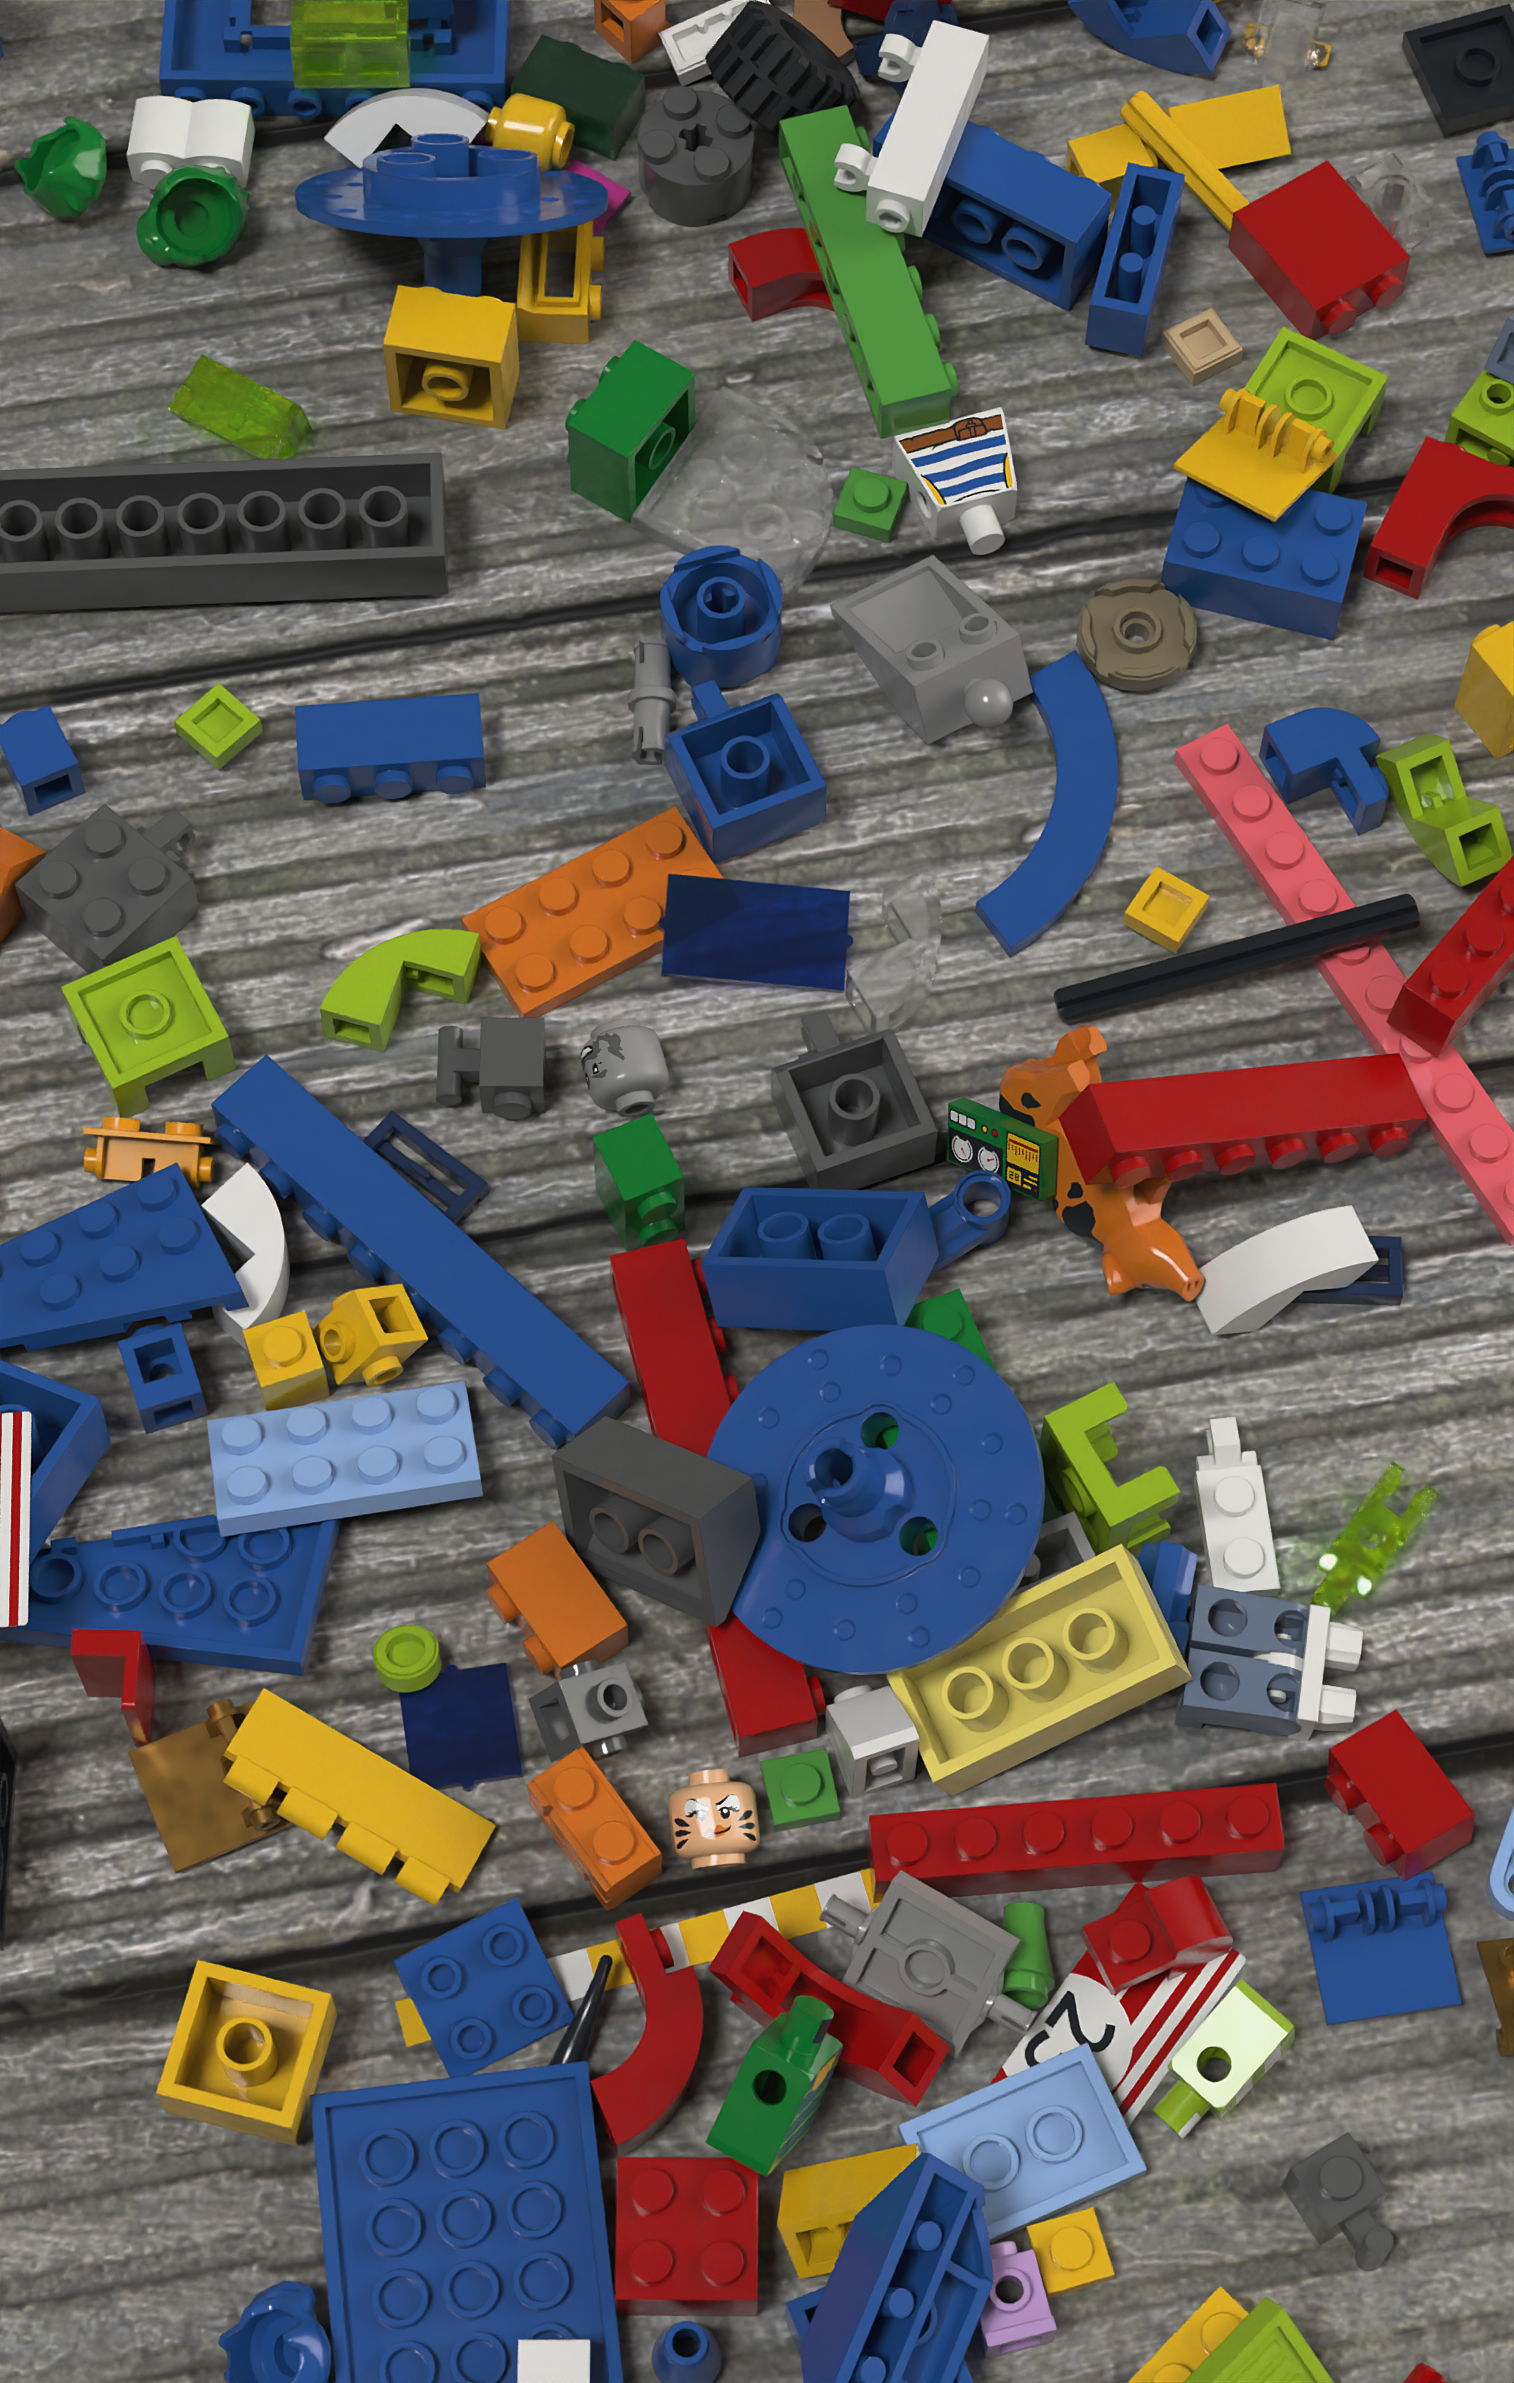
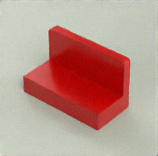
M73 1629L71 1657L87 1697L122 1698V1713L136 1748L151 1743L156 1671L141 1630Z

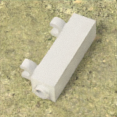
M933 20L922 48L915 46L909 39L903 36L886 34L879 51V57H882L883 60L878 70V76L892 82H904L906 80H909L880 154L877 158L871 156L865 149L857 145L843 143L834 162V166L839 168L834 179V186L850 192L867 190L866 222L877 224L890 232H905L922 237L986 75L989 35Z

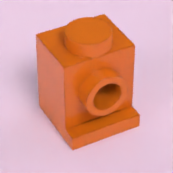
M594 0L595 31L633 65L662 44L659 32L672 27L666 20L665 15L667 1Z

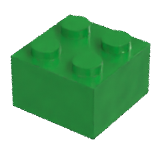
M636 340L631 343L621 357H612L601 373L597 388L587 400L581 398L574 404L565 422V429L568 431L569 452L567 462L570 464L571 491L624 521L631 523L695 441V373Z

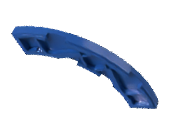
M1076 650L1029 676L1033 693L1028 695L1035 704L1046 726L1056 760V789L1048 821L1039 840L1015 872L996 889L976 901L975 912L1009 958L1036 941L1068 910V905L1078 895L1085 882L1089 881L1105 849L1113 822L1118 788V754L1113 725L1105 700L1091 672Z

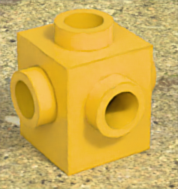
M403 1284L355 1289L344 1293L331 1303L332 1311L312 1329L337 1385L365 1381L369 1387L385 1384L402 1373L403 1368L401 1364L428 1340Z

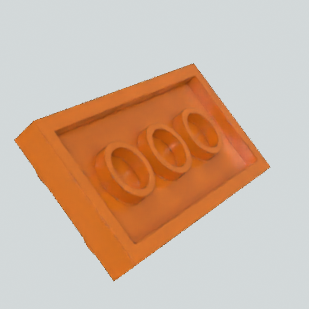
M674 806L461 918L462 930L479 933L482 961L519 1018H539L737 912L738 898Z

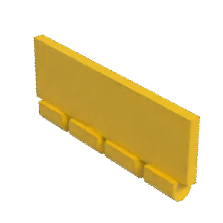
M265 1688L261 1691L223 1756L234 1762L223 1781L225 1784L263 1806L275 1787L281 1789L287 1795L276 1814L322 1841L334 1821L346 1828L335 1846L337 1850L380 1875L384 1873L393 1856L398 1858L404 1864L393 1883L434 1907L446 1887L455 1893L460 1891L496 1826L484 1817Z

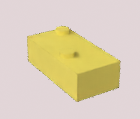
M1122 1544L1010 1598L986 1626L953 1651L914 1668L886 1674L892 1690L916 1728L919 1736L918 1750L932 1782L951 1796L971 1788L1193 1679L1138 1560Z

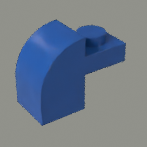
M1312 708L1265 726L1259 758L1286 805L1330 787L1358 836L1380 827L1386 802L1389 799V789L1382 772L1378 767L1374 766L1380 737L1370 725L1346 711L1333 708Z

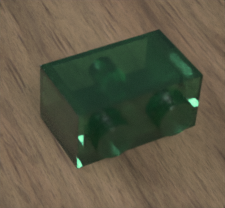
M544 34L540 36L511 83V96L521 93L562 106L566 111L567 122L574 124L572 144L613 161L618 157L646 111L645 75L636 72L624 63L608 61L584 51L580 46L572 42H561Z

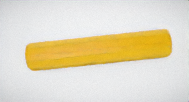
M1141 90L1134 94L1119 111L1121 118L1172 172L1185 174L1184 185L1230 233L1233 213L1250 203L1145 91Z

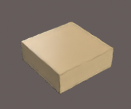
M1213 308L1162 333L1161 345L1192 386L1242 361L1243 348Z

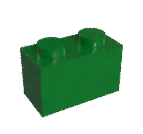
M649 1113L593 1136L596 1191L625 1251L672 1241L678 1235V1232L685 1229L684 1176L653 1114Z

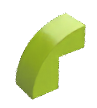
M1427 733L1375 756L1378 767L1387 782L1391 799L1405 826L1422 852L1446 878L1463 887L1501 870L1511 859L1513 852L1499 806L1466 796L1449 739Z
M455 929L415 931L394 937L369 949L355 959L340 974L327 992L320 1007L324 1036L384 1053L407 989L467 1004L482 964L479 933Z

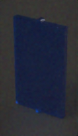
M668 874L665 916L658 923L659 931L663 932L660 976L843 993L846 952L853 944L852 936L848 935L850 891Z

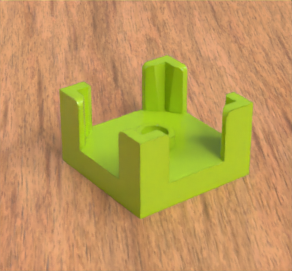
M1283 326L1244 388L1256 397L1266 401L1265 410L1273 403L1280 406V418L1289 411L1295 414L1296 418L1327 431L1326 438L1334 441L1332 451L1339 454V456L1308 489L1332 494L1340 481L1345 455L1360 431L1368 435L1380 417L1389 376Z
M177 936L61 987L70 1021L80 1041L87 1043L103 1074L108 1095L120 1118H130L150 1107L145 1086L202 1061L204 1074L208 1081L236 1070L229 1036Z
M1114 1381L1045 1415L1039 1443L1044 1478L1065 1513L1069 1514L1075 1511L1095 1556L1120 1544L1132 1555L1141 1552L1143 1543H1157L1168 1538L1171 1527L1166 1519L1162 1520L1158 1513L1176 1504L1181 1492L1164 1466H1158L1119 1487L1115 1485L1105 1463L1117 1457L1118 1447L1110 1435L1111 1428L1107 1422L1124 1414L1127 1411L1128 1405Z

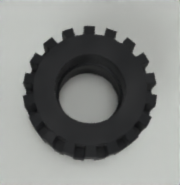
M749 1L705 56L713 78L726 95L751 119L778 139L780 120L847 105L848 110H850L860 98V90L851 72L827 45L784 11L760 1Z

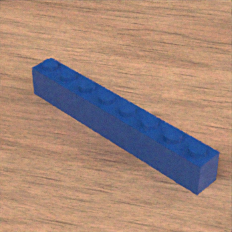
M267 1054L211 1103L217 1127L214 1131V1136L224 1150L237 1160L246 1156L260 1169L258 1174L266 1183L270 1192L280 1200H285L288 1196L304 1209L302 1212L304 1220L319 1237L325 1241H329L332 1237L338 1240L349 1251L347 1258L364 1278L370 1282L379 1278L386 1285L403 1284L419 1320L424 1319L439 1333L437 1339L442 1348L456 1362L464 1365L469 1360L485 1375L483 1378L485 1386L502 1404L510 1407L515 1402L531 1417L529 1420L531 1428L548 1446L553 1449L560 1445L565 1446L604 1416L617 1420L631 1406L630 1382Z

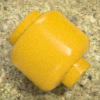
M521 93L513 94L505 102L502 109L494 107L490 112L485 129V140L493 143V147L535 152L537 159L540 161V172H547L555 167L561 169L564 167L574 137V124L567 122L566 111L562 106Z

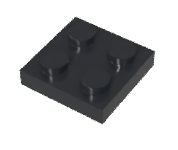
M1510 4L1404 32L1401 47L1443 135L1514 115V12Z

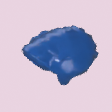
M282 2281L260 2291L255 2295L251 2303L244 2308L239 2322L220 2335L218 2345L227 2354V2369L224 2372V2379L227 2383H328L332 2348L323 2327L317 2322L314 2310L315 2297L313 2290L308 2284L299 2281Z

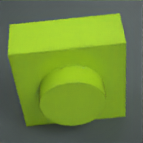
M219 683L174 721L177 734L218 770L263 732L261 719Z

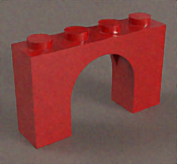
M1426 436L1370 545L1363 578L1418 600L1441 553L1455 537L1468 530L1485 526H1499L1514 530V468L1508 465H1497L1470 454L1463 447L1455 443H1444Z

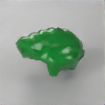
M68 116L64 119L65 126L56 129L50 134L34 139L29 158L16 160L14 168L24 181L23 192L32 198L40 208L55 218L66 217L75 219L97 202L101 195L107 175L106 140L90 123Z
M185 165L176 168L164 176L156 185L149 209L137 221L136 235L140 248L149 259L159 265L169 266L175 263L179 267L184 268L209 265L219 257L231 253L247 230L250 206L246 201L251 193L243 190L238 184L237 178L228 174L222 166L211 168L204 165Z

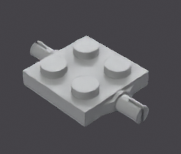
M902 1870L891 1881L881 1903L868 1915L841 1900L835 1894L830 1897L820 1915L819 1920L825 1921L854 1938L851 1964L841 1983L872 1999L913 2012L950 2047L947 2054L955 2059L965 2049L974 2029L982 2024L987 2017L1023 2039L1037 2012L1031 2011L1001 1993L1004 1987V1971L1020 1939Z

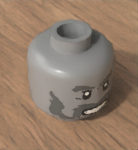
M634 1019L613 1020L596 1027L590 1034L591 1040L584 1045L580 1053V1060L589 1093L595 1105L606 1110H617L620 1117H635L649 1112L655 1107L654 1100L666 1091L670 1083V1075L656 1032L648 1027L639 1026L638 1021Z

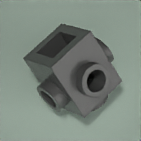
M597 1659L575 1664L559 1672L561 1680L528 1699L551 1762L562 1760L581 1747H584L594 1762L612 1757L629 1748L625 1738L648 1725L644 1714L642 1693L637 1684L632 1681L626 1662L601 1669Z

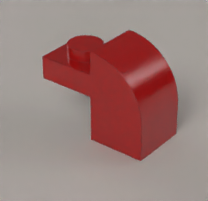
M1186 1876L1153 1887L1146 1891L1143 1899L1087 1924L1081 1930V1936L1111 1995L1161 1972H1164L1169 1981L1229 1953L1233 1943V1938L1199 1876Z

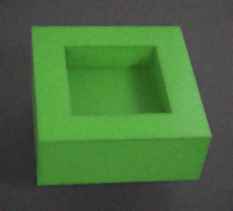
M851 466L833 513L832 527L889 543L907 497L908 482Z
M826 1748L761 1761L760 1769L774 1833L840 1820V1808Z

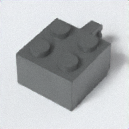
M104 803L15 884L25 920L88 974L174 937L192 920L199 907L193 878L181 868L183 863L180 858L195 842L192 823L173 809L148 830L143 826L136 830Z
M826 1010L803 1017L801 1019L803 1025L801 1035L808 1052L798 1055L799 1059L771 1068V1097L809 1188L856 1190L934 1163L938 1130L895 1032L889 1028L856 1040L848 1038L840 1041Z

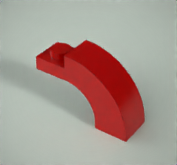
M641 1912L616 1922L615 1931L617 1944L645 2011L646 2023L644 2032L638 2046L623 2064L615 2070L590 2081L591 2097L616 2159L635 2151L647 2143L672 2119L692 2086L699 2064L702 2045L703 2005L699 1981L694 1967L691 1965L671 1974H666L665 1970L674 1966L667 1941L660 1928L648 1930Z

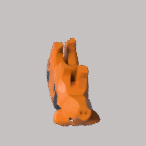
M1083 1025L1060 1038L1054 1054L1037 1060L1029 1058L1022 1064L1007 1068L1000 1082V1112L1058 1137L1056 1195L1047 1198L1061 1221L1072 1233L1102 1254V1272L1107 1282L1110 1296H1116L1134 1288H1160L1174 1291L1184 1300L1192 1301L1202 1289L1204 1277L1198 1269L1183 1236L1171 1225L1163 1221L1160 1216L1163 1199L1171 1183L1175 1181H1169L1167 1176L1147 1178L1128 1187H1116L1113 1182L1086 1185L1058 1117L1088 1084L1102 1083L1097 1057L1107 1050V1046L1099 1030L1094 1025Z

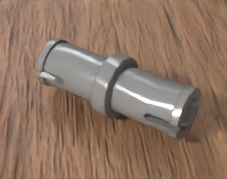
M645 638L644 643L637 641L634 644V689L628 694V708L634 713L632 759L641 764L657 765L661 764V760L665 762L664 735L670 733V714L676 709V693L671 689V654L666 641L660 638Z

